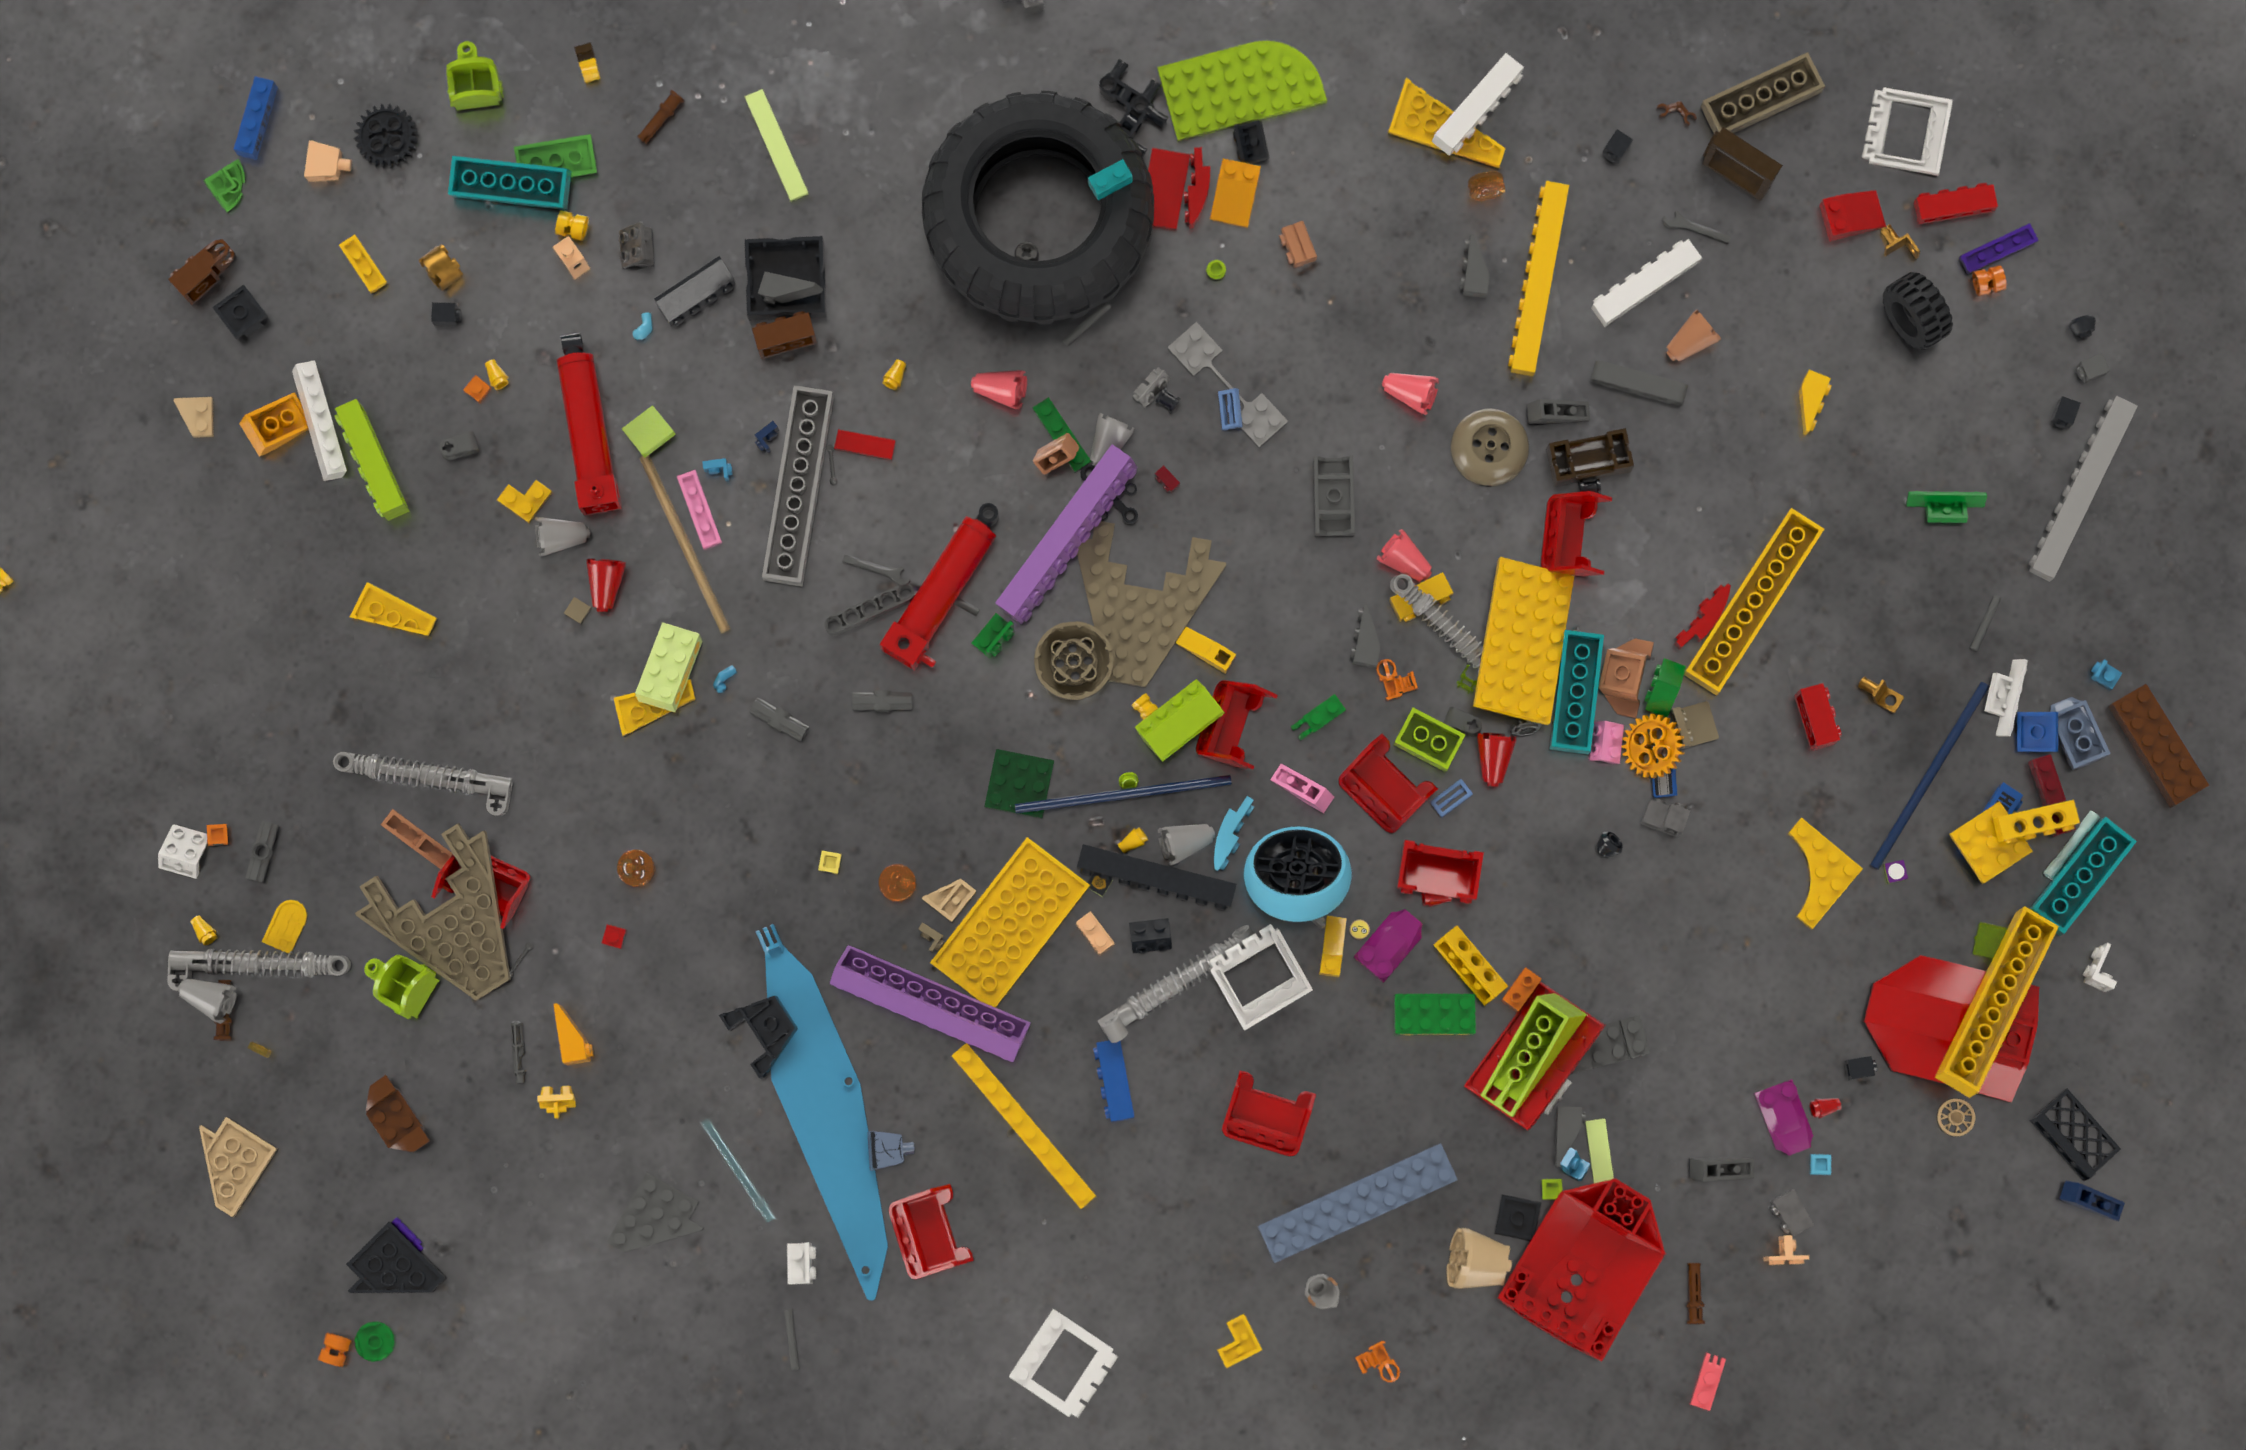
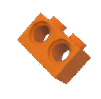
M1525 967L1501 1002L1517 1013L1542 979Z

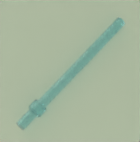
M708 1119L704 1120L701 1125L754 1202L753 1206L755 1209L760 1211L767 1223L773 1220V1216L765 1206L766 1202L764 1199L759 1197Z

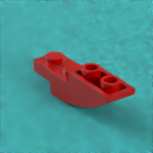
M1195 147L1194 154H1190L1191 166L1194 165L1195 173H1191V184L1195 185L1188 186V192H1184V204H1188V211H1185V223L1189 222V228H1194L1198 222L1209 192L1210 166H1203L1202 147Z
M1729 583L1725 586L1721 584L1713 591L1715 596L1710 600L1706 598L1698 605L1700 609L1697 613L1702 618L1697 617L1690 623L1692 627L1687 632L1683 630L1675 637L1677 641L1674 645L1679 650L1693 637L1700 642L1716 624L1729 597L1731 588Z

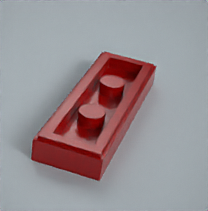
M838 429L834 449L892 460L896 440Z

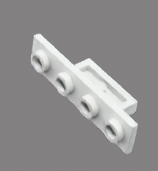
M2026 659L2012 661L2009 677L2000 673H1993L1984 711L2000 716L1996 736H2011L2013 731L2014 719L2022 692V684L2027 671L2028 660Z

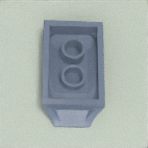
M2070 697L2050 705V712H2058V738L2067 756V763L2073 770L2110 755V751L2086 700L2081 701Z

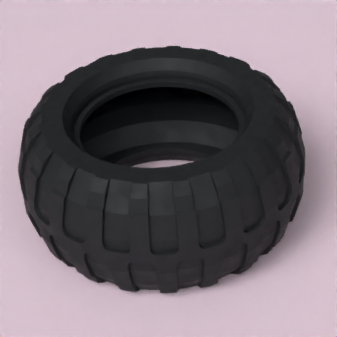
M1041 91L1040 94L1024 95L1021 92L1011 93L1002 100L980 105L973 110L969 117L962 122L956 123L946 134L947 137L939 149L933 154L922 189V218L925 236L930 253L947 282L965 296L975 307L997 314L1002 319L1012 322L1020 320L1037 322L1038 324H1052L1056 320L1081 317L1101 303L1108 302L1118 294V290L1137 272L1152 235L1154 222L1152 178L1137 143L1129 137L1114 117L1094 108L1090 102L1078 97L1072 99L1057 95V92ZM1033 155L1052 156L1073 164L1087 177H1090L1123 159L1133 176V182L1100 199V214L1090 235L1077 248L1061 257L1043 261H1030L1011 256L996 247L986 237L978 224L976 208L983 187L997 170L1013 160Z

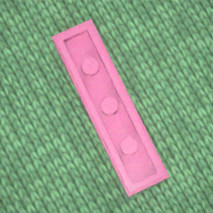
M696 470L677 476L703 549L721 544L722 541Z

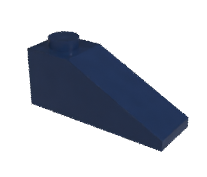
M2067 1180L2060 1196L2062 1201L2115 1221L2120 1220L2125 1202L2081 1183Z

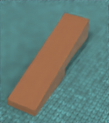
M393 809L380 824L440 869H442L453 854Z

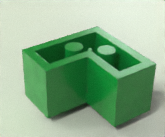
M1666 658L1663 659L1661 665L1657 664L1650 685L1653 687L1652 691L1648 690L1644 701L1647 702L1645 710L1668 717L1680 690L1686 666Z

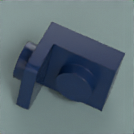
M771 421L755 434L757 439L755 444L761 451L765 449L767 453L771 450L765 441L774 439L779 431L774 421Z

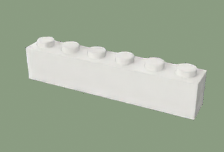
M1505 53L1435 133L1432 143L1449 156L1454 151L1457 153L1464 145L1462 141L1466 137L1469 139L1474 134L1476 125H1482L1488 117L1486 114L1496 109L1499 105L1498 100L1501 97L1505 98L1511 91L1510 86L1513 83L1516 85L1522 79L1523 75L1521 73L1524 67Z
M1689 239L1685 242L1682 240L1677 242L1673 246L1672 251L1669 253L1664 251L1657 256V261L1654 263L1648 262L1641 267V272L1630 274L1625 278V283L1614 285L1609 289L1610 293L1606 296L1601 294L1593 300L1594 304L1591 309L1604 327L1700 263L1702 257Z
M315 360L296 364L292 373L323 481L342 478L347 470Z

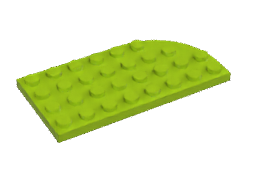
M1251 42L1157 67L1177 142L1232 128L1236 124L1243 125L1327 103L1320 75L1313 63L1299 50L1281 42Z

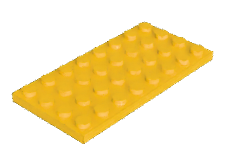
M1504 557L1498 558L1473 703L1474 707L1544 725L1550 724L1562 655L1564 630H1566L1574 582L1573 575L1550 572L1546 568Z
M1027 837L931 960L930 964L977 1000L996 1008L1090 885Z

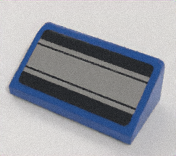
M1670 768L1671 773L1666 774L1664 772V777L1657 775L1656 778H1652L1654 798L1677 796L1676 769Z

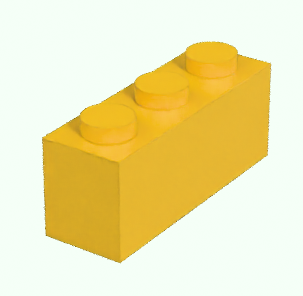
M1443 572L1415 585L1419 587L1418 590H1422V593L1430 594L1434 597V600H1437L1434 605L1437 603L1443 605L1451 600L1450 597L1453 596V591ZM1398 594L1390 598L1389 602L1399 622L1403 620L1408 622L1416 618L1411 607L1412 604L1409 605L1408 601H1404V598H1401Z

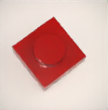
M607 924L602 944L622 949L627 930Z

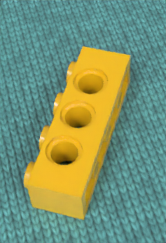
M2074 800L1993 819L1998 842L2005 841L2006 845L2018 842L2017 838L2021 837L2029 840L2037 838L2036 834L2043 833L2044 836L2055 834L2056 829L2062 828L2063 832L2075 829L2074 825L2080 823ZM2053 814H2056L2059 817L2058 824L2053 822ZM2034 818L2040 821V828L2034 826ZM2015 822L2021 825V832H2017L2014 829Z
M1458 925L1434 944L1436 949L1484 1006L1508 987Z

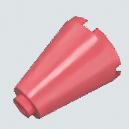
M1015 370L977 373L975 377H972L971 388L977 394L1013 409H1020L1023 404L1020 403L1021 397L1025 398L1027 390V376H1023L1026 372Z
M1390 373L1384 377L1382 386L1388 394L1419 413L1427 415L1426 409L1431 410L1438 389L1434 387L1435 383L1439 384V379L1434 376Z
M1400 529L1399 532L1401 534L1399 536L1394 534L1381 550L1383 553L1382 557L1378 555L1377 560L1419 582L1421 580L1426 581L1432 574L1430 571L1432 566L1406 532Z

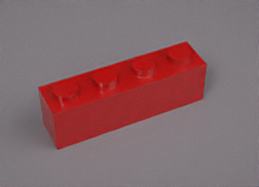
M1987 183L1977 184L1974 188L1962 186L1957 188L1956 191L1950 192L1949 189L1938 191V194L1932 195L1929 192L1922 193L1914 201L1918 224L1994 212L1998 207L1994 184L1987 185Z

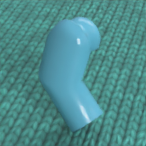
M651 313L641 314L642 325L633 331L635 339H645L652 332Z

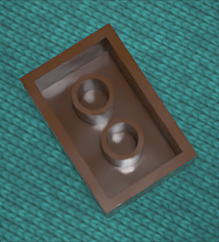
M797 312L790 318L779 317L774 320L775 322L768 324L767 322H761L752 328L761 359L817 343L809 312Z

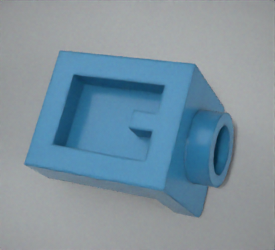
M726 458L702 461L703 469L708 474H718L720 470H723L726 481L730 480L729 475H733L731 463H728Z
M2105 659L2100 663L2097 661L2091 670L2093 672L2091 679L2107 689L2113 690L2122 672L2107 664L2108 661Z
M1569 1148L1560 1163L1565 1174L1579 1181L1583 1180L1591 1167L1590 1163L1581 1159L1578 1152L1572 1148Z

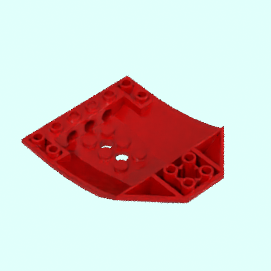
M1919 955L1873 983L1864 1023L1891 1071L1945 1084L1935 1078L1986 971ZM2030 985L1978 1092L1979 1094L2012 1103L2029 1064L2038 1027V986Z
M1616 1178L1561 1191L1500 1292L1498 1299L1528 1322L1554 1338L1602 1362L1641 1293L1666 1255L1651 1200ZM1575 1274L1582 1278V1283L1579 1286H1575L1571 1282V1277ZM1563 1292H1568L1571 1295L1570 1303L1562 1301L1561 1294Z

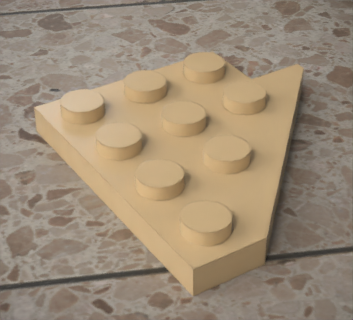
M226 1117L216 1133L203 1125L199 1129L215 1206L231 1217H235L274 1156L277 1148Z

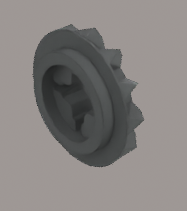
M1520 719L1515 721L1510 728L1513 734L1525 736L1537 732L1542 727V724Z

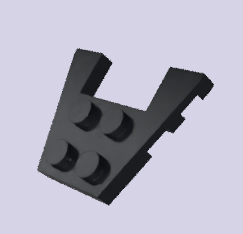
M772 996L719 1015L726 1028L730 1031L746 1020L759 1040L765 1053L750 1064L759 1079H763L798 1030V1027L778 996Z

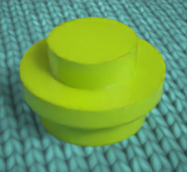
M1213 260L1207 265L1206 271L1210 278L1218 280L1225 275L1226 267L1222 261Z
M1126 772L1119 777V785L1123 789L1136 788L1139 780L1135 773Z

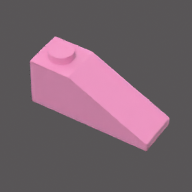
M1280 764L1270 779L1322 813L1326 811L1334 799V796L1325 787L1283 764Z

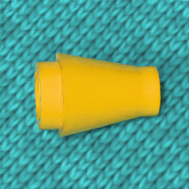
M494 359L487 361L485 367L490 385L496 390L507 386L509 381L506 373Z
M896 359L883 376L884 380L882 383L893 390L900 387L906 363Z
M1140 827L1134 828L1118 843V846L1125 854L1130 850L1145 845L1148 838Z
M200 915L190 921L199 943H203L206 946L217 939L216 930L205 922Z

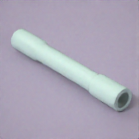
M2093 811L2087 814L2070 840L2043 872L2047 878L2051 880L2055 878L2065 861L2099 820V815Z

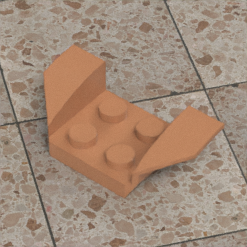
M1635 638L1617 648L1607 649L1598 688L1618 715L1637 718L1640 700L1638 699L1646 659L1650 660L1654 642Z

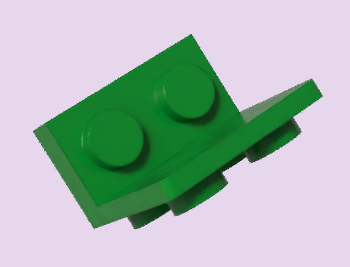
M995 613L971 644L989 659L992 655L996 657L1002 649V643L1005 640L1008 642L1014 635V623L1011 620L1007 622Z

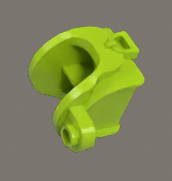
M470 41L460 43L457 48L458 60L450 62L446 66L447 93L449 94L450 106L455 107L457 111L494 105L499 106V101L504 97L502 80L499 79L498 70L493 60L487 57H478V50L474 43ZM466 48H470L469 52H464Z
M395 955L386 963L376 958L371 959L366 963L364 969L365 974L375 980L373 996L381 1003L393 1009L394 1013L400 1014L407 1019H410L411 1016L418 1018L426 1001L440 981L435 978V971L402 955Z

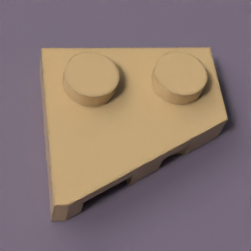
M174 398V402L191 435L194 438L213 437V398Z
M959 879L923 896L922 900L950 922H953L977 891L965 881Z

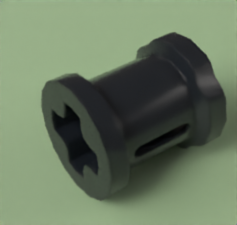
M1164 387L1155 402H1160L1169 408V411L1172 413L1181 398H1176Z
M1596 479L1590 482L1579 481V491H1592L1601 494L1600 480Z

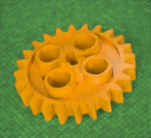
M1650 714L1649 717L1648 715H1643L1642 720L1636 718L1637 725L1630 723L1629 725L1632 730H1625L1628 737L1622 738L1627 742L1621 746V748L1627 750L1622 755L1629 757L1625 762L1632 763L1630 769H1637L1636 774L1641 775L1643 773V777H1649V775L1651 778H1656L1657 775L1664 777V772L1670 774V768H1677L1675 762H1681L1678 755H1684V752L1680 751V748L1685 746V744L1680 743L1684 736H1678L1681 729H1674L1676 722L1669 723L1670 718L1665 717L1663 719V715L1659 714L1657 717L1655 714ZM1659 729L1662 730V737L1660 739L1657 737ZM1640 735L1644 736L1643 744L1639 742ZM1664 748H1666L1668 751V754L1665 758L1662 756V750ZM1645 754L1649 755L1648 763L1644 761Z

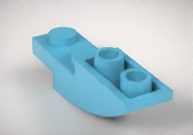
M1248 796L1237 812L1232 809L1228 810L1221 824L1214 850V871L1217 873L1220 869L1224 871L1229 863L1227 857L1230 853L1234 854L1240 846L1238 843L1239 837L1233 833L1240 831L1244 824L1241 822L1245 815L1249 817L1255 807L1252 805L1254 800Z

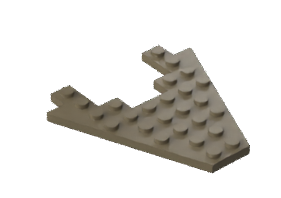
M1101 521L1098 526H1094L1092 539L1081 543L1078 548L1077 557L1093 625L1104 634L1112 649L1113 668L1108 681L1146 688L1225 569L1226 563L1208 560L1212 540L1192 537L1186 575L1166 572L1163 591L1126 585L1124 583L1127 565L1108 562L1115 524Z
M460 823L441 834L462 867L446 878L456 896L426 915L416 899L411 900L398 909L380 878L375 876L359 886L370 904L357 911L355 915L474 1000H479L510 980L511 977L503 929L500 928L501 916L487 832L484 830L469 839Z

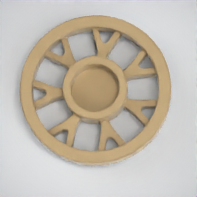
M1951 1099L1944 1102L1939 1108L1937 1114L1938 1124L1946 1134L1962 1136L1973 1128L1975 1112L1968 1102L1962 1099ZM1951 1102L1957 1103V1109L1952 1110ZM1963 1105L1969 1108L1965 1113L1960 1110ZM1944 1107L1950 1111L1948 1116L1942 1113ZM1965 1115L1972 1116L1971 1122L1964 1121ZM1948 1118L1949 1124L1943 1126L1941 1120ZM1962 1123L1967 1128L1964 1132L1959 1128V1125ZM1951 1124L1956 1126L1955 1133L1949 1131Z

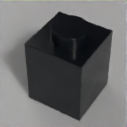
M1617 129L1602 153L1605 154V158L1609 161L1619 163L1631 146L1633 139Z
M432 302L431 322L434 326H458V321H461V309H458L456 303Z
M2062 396L2058 400L2051 422L2062 429L2070 428L2074 424L2081 403Z
M1872 1056L1845 1061L1848 1081L1873 1077L1875 1072H1877V1064L1875 1060H1872Z

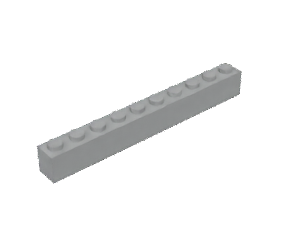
M2117 395L2106 403L2104 408L2106 413L2104 417L2101 416L2096 424L2098 430L2096 434L2092 433L2087 443L2090 446L2087 452L2083 451L2079 459L2082 463L2079 469L2075 468L2071 475L2073 481L2070 486H2066L2062 494L2065 498L2062 503L2059 502L2054 510L2056 514L2054 520H2050L2045 530L2048 533L2045 538L2042 537L2037 545L2039 551L2037 555L2033 554L2028 565L2031 566L2029 572L2049 582L2054 579L2138 407L2137 405Z

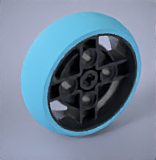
M1287 827L1269 833L1252 848L1244 867L1246 889L1253 902L1267 914L1291 922L1315 920L1333 911L1345 898L1352 878L1350 861L1343 847L1328 834L1308 827Z

